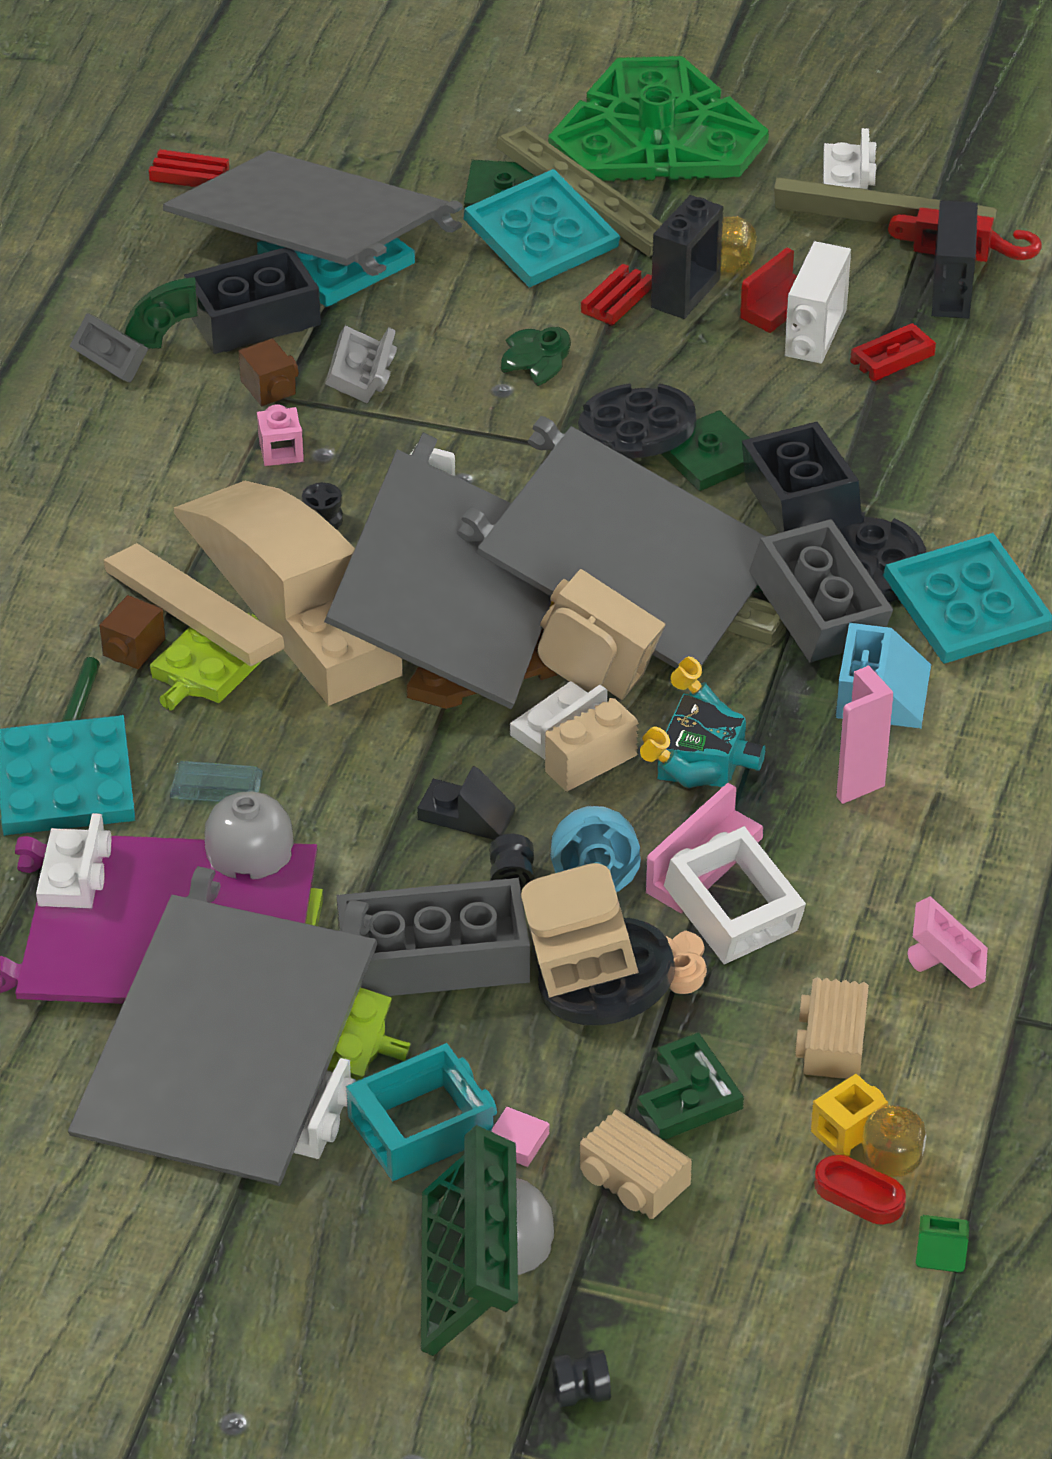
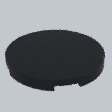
M631 383L623 384L596 394L583 405L584 411L579 417L578 430L627 458L649 457L667 452L684 443L696 428V410L692 399L686 393L672 386L659 384L657 389H632Z
M861 512L862 522L848 525L839 531L888 602L898 600L899 598L883 576L885 566L927 553L925 544L921 537L907 524L895 518L890 522L879 518L865 517V512Z
M623 918L639 973L549 998L540 965H538V986L544 1004L559 1018L581 1025H607L641 1014L662 998L673 981L675 960L667 937L658 928L647 922Z

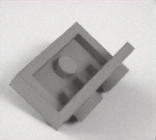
M345 325L339 335L325 384L337 389L341 393L368 403L375 390L383 391L389 379L391 371L385 368L390 366L397 351V347L392 345L396 331L388 327L382 339L378 341Z

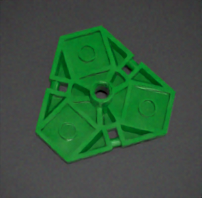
M683 56L617 58L587 91L586 102L580 100L549 134L548 143L603 182H615V180H620V182H627L628 180L654 181L655 177H669V180H691V178H696V180H703L704 178L725 179L740 177L768 143L769 130L730 96L721 99V89Z

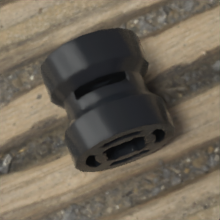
M514 833L504 834L492 841L489 848L492 865L490 881L519 878L520 890L522 892L524 886L535 879L534 866L532 865L534 861L533 843L529 838Z
M603 1349L587 1351L582 1358L573 1359L569 1355L552 1357L553 1382L560 1408L575 1406L580 1399L590 1398L594 1402L609 1401L611 1399L610 1376Z

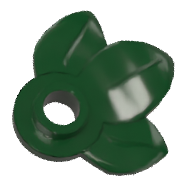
M549 327L542 331L523 329L513 333L506 339V343L510 348L503 354L500 366L501 371L505 373L530 369L536 386L546 383L559 373L563 366L562 360L569 354L571 346L569 333L560 327Z

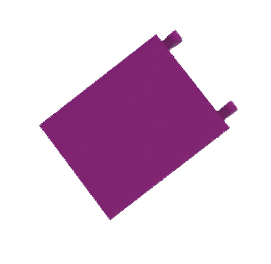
M22 836L17 838L15 854L20 855L17 865L18 871L30 873L41 868L47 845L33 837ZM111 836L109 858L103 857L102 859L105 873L103 889L95 891L92 908L38 906L36 902L23 962L17 964L6 957L0 956V993L7 992L17 986L15 992L16 999L124 1004L171 895L181 897L189 895L192 876L198 866L215 870L206 857L205 840ZM294 843L291 848L292 856L289 862L278 872L261 879H251L250 873H236V878H231L215 870L216 873L212 881L220 882L221 886L218 896L211 903L306 924L318 851L317 844Z

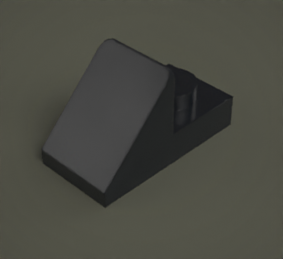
M475 766L471 768L462 786L433 778L417 807L418 820L492 840L504 835L515 813V805Z

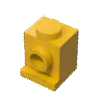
M854 1074L813 1101L811 1132L836 1155L849 1157L851 1149L886 1127L888 1101L878 1088L870 1086L860 1076Z

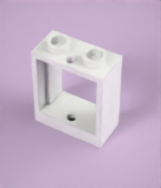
M814 241L788 294L785 356L822 364L847 311L851 260L850 248Z
M745 826L730 833H719L708 843L692 850L686 848L679 851L670 860L664 882L666 890L723 964H727L798 931L806 906L800 895ZM732 861H736L767 900L768 904L730 920L698 877Z

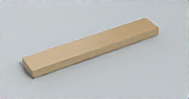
M138 543L104 559L107 573L249 666H253L285 649L282 635Z

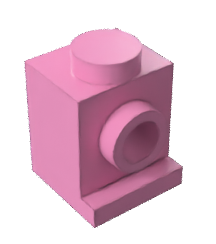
M272 405L266 411L257 412L258 436L264 466L304 462L302 429L299 424L296 407L285 408L282 405ZM292 441L293 447L271 449V442Z

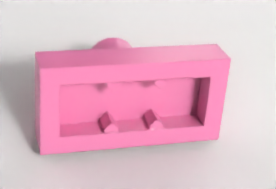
M931 896L917 902L913 938L919 943L908 949V958L911 965L917 971L923 972L942 963L970 989L984 983L988 948Z

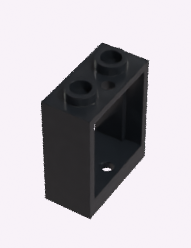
M689 195L653 234L651 308L685 319L721 278L724 206L710 202L702 197Z
M940 200L931 316L970 318L976 260L978 203Z

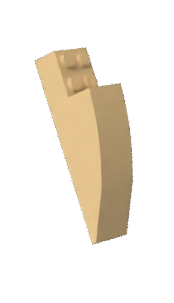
M242 481L174 507L176 517L263 624L283 636L285 647L283 650L328 706L403 676L402 658L324 622L355 548L316 511L279 488L249 481Z

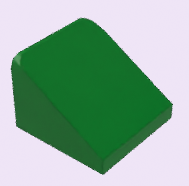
M930 1215L920 1216L916 1265L920 1268L963 1272L966 1264L969 1222L962 1219Z

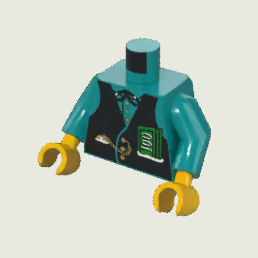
M688 656L672 672L671 683L680 690L688 688L690 693L689 695L683 693L666 732L659 727H652L642 737L644 744L640 747V754L648 762L658 759L657 779L679 782L686 788L703 785L723 787L730 782L737 765L760 770L766 747L765 745L745 740L746 718L725 705L705 682L700 683L697 680L702 674V667L695 658Z

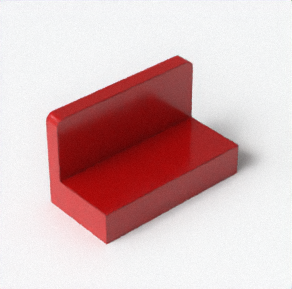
M788 247L742 282L741 319L769 333L787 321L788 294L797 278V275L793 274L794 250Z

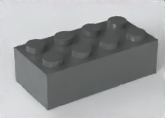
M519 878L336 895L338 931L343 927L344 914L350 899L368 903L369 907L366 914L373 917L370 930L364 937L374 938L378 944L360 988L385 996L530 982V944Z

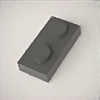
M90 313L86 314L70 344V347L130 383L148 351V348Z

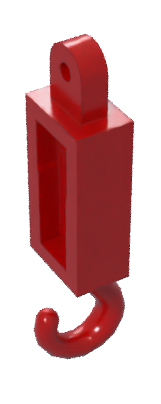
M920 207L917 217L895 215L891 218L888 231L896 239L914 241V252L935 255L937 234L926 233L925 229L937 230L939 210ZM977 215L976 261L987 262L990 249L1011 259L1022 261L1034 258L1041 251L1042 242L1036 234L1026 230H1015L1013 233L1015 239L1026 240L1031 244L1026 247L1015 246L993 231V217Z

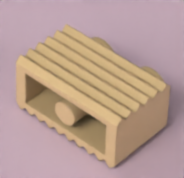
M609 698V702L595 705V709H588V713L581 712V717L574 716V720L567 719L566 722L560 723V727H553L552 731L546 730L545 772L565 791H569L637 756L636 750L638 747L636 744L638 741L636 737H638L636 731H638L637 725L639 724L637 719L616 699Z
M816 977L812 982L811 995L802 994L799 1022L808 1023L807 1030L798 1029L795 1057L804 1058L803 1074L848 1079L854 1074L860 1076L869 986L867 983L862 982L858 984L856 981L849 983L847 980L840 982L837 979L830 981L828 978L821 980Z
M614 1110L612 1115H608L606 1121H602L599 1127L596 1126L594 1131L589 1132L587 1138H583L580 1143V1169L587 1180L596 1186L603 1184L605 1189L609 1188L612 1194L617 1193L621 1202L632 1211L640 1210L649 1219L655 1218L691 1184L692 1159L619 1110Z

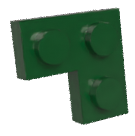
M699 1032L657 1048V1061L672 1083L637 1097V1110L653 1134L662 1140L742 1110L744 1105V1096Z

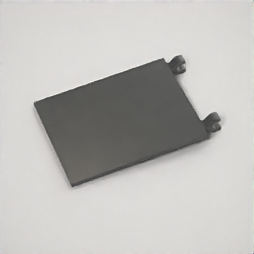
M270 150L163 204V211L346 266L352 262H357L367 274L376 276L386 270L385 265L378 264L374 259V256L378 257L386 252V247L384 246L386 243L429 219H434L444 231L454 232L462 227V223L453 220L450 213L455 214L463 209V205L458 201L448 202Z
M540 416L533 425L532 429L535 432L529 438L528 443L537 450H551V453L495 525L490 524L480 510L470 507L461 519L464 523L459 528L457 534L469 542H482L477 548V554L550 596L563 579L570 581L580 569L584 570L666 624L652 655L676 669L679 667V663L688 656L695 658L702 667L758 586L749 570L760 538L766 536L578 429L570 426L567 432L562 434L552 420Z
M423 432L412 455H408L398 449L396 450L324 622L512 709L542 629L540 623L549 610L551 596L477 554V548L482 542H469L457 534L459 528L464 523L461 519L470 507L480 510L490 524L495 525L511 503L430 465L429 458L438 439Z
M198 866L192 876L189 895L187 897L171 895L70 1124L68 1133L70 1136L280 1186L377 947L376 939L364 937L370 930L373 917L366 914L369 907L368 903L350 899L345 910L343 927L337 931L213 904L211 902L218 896L221 886L220 882L212 881L216 873L215 870Z

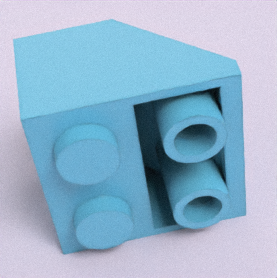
M849 623L839 677L836 718L843 719L844 706L852 702L854 671L870 666L894 692L891 725L921 729L931 664L892 628Z

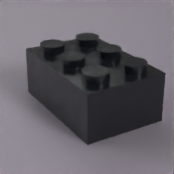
M284 247L184 274V278L195 277L198 316L192 317V320L213 354L228 352L235 348L264 342L275 337L293 332H301L305 329L321 325L319 287L293 249Z
M818 421L742 440L745 481L779 533L832 519L839 530L848 525L862 522L859 480Z

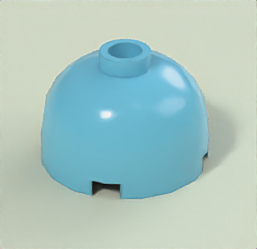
M586 806L571 812L557 826L552 835L551 861L555 873L587 864H602L610 870L615 890L619 892L633 880L640 868V845L634 828L619 812L603 806Z

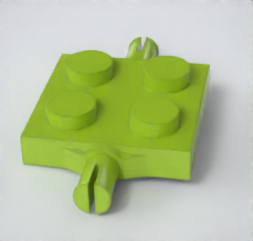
M189 627L150 664L152 678L171 686L170 689L160 696L159 700L165 709L169 707V710H173L178 703L188 696L204 697L220 703L261 662L249 666Z
M364 988L359 989L327 1071L334 1072L340 1058L350 1060L351 1078L357 1082L364 1079L369 1064L377 1057L378 1053L402 1061L406 1060L411 1043L384 1035L385 1019L391 1005V997Z

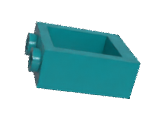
M448 1043L346 1086L348 1118L392 1182L465 1150L464 1135L475 1125L491 1131L493 1128V1116L497 1115L496 1104L487 1089L481 1090L474 1081L471 1067L466 1059L463 1057L458 1059ZM444 1086L463 1114L408 1138H404L386 1110Z

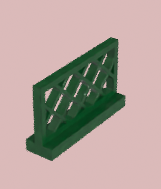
M477 1125L464 1135L465 1154L422 1191L421 1351L432 1356L489 1308L495 1307L508 1312L518 1303L516 1143ZM444 1196L439 1207V1200Z

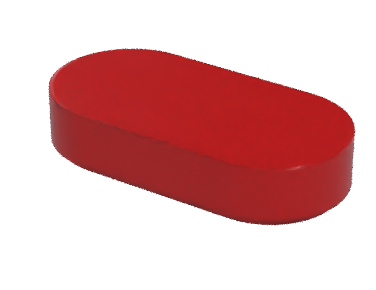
M844 1155L828 1156L822 1159L816 1166L814 1186L816 1192L823 1199L875 1224L893 1223L903 1215L906 1192L902 1184L894 1178Z

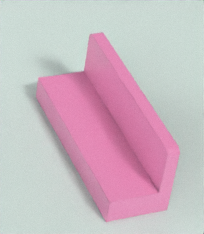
M870 666L854 671L852 702L846 704L843 708L836 795L842 804L885 786L894 692Z
M730 783L723 786L648 855L646 874L647 894L682 914V909L664 887L669 863L675 854L683 849L690 848L692 850L708 843L719 833H730L744 826L757 843L763 838V826L735 810V786ZM732 861L699 876L698 879L708 890L737 862Z

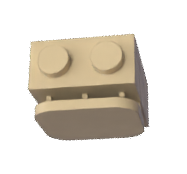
M580 569L570 581L563 579L551 595L550 600L555 604L546 612L540 623V626L544 628V632L538 644V655L548 668L583 690L590 692L598 685H602L610 693L623 700L644 675L666 624Z
M597 863L587 864L534 879L524 886L521 897L549 998L639 973L612 876L606 866Z

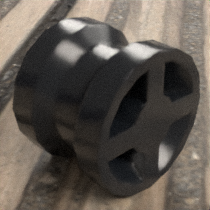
M324 482L307 486L301 496L302 502L321 515L335 529H338L343 522L341 490L331 483Z

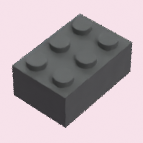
M832 519L760 538L749 572L809 662L844 653L849 623L887 627L893 612L892 607Z

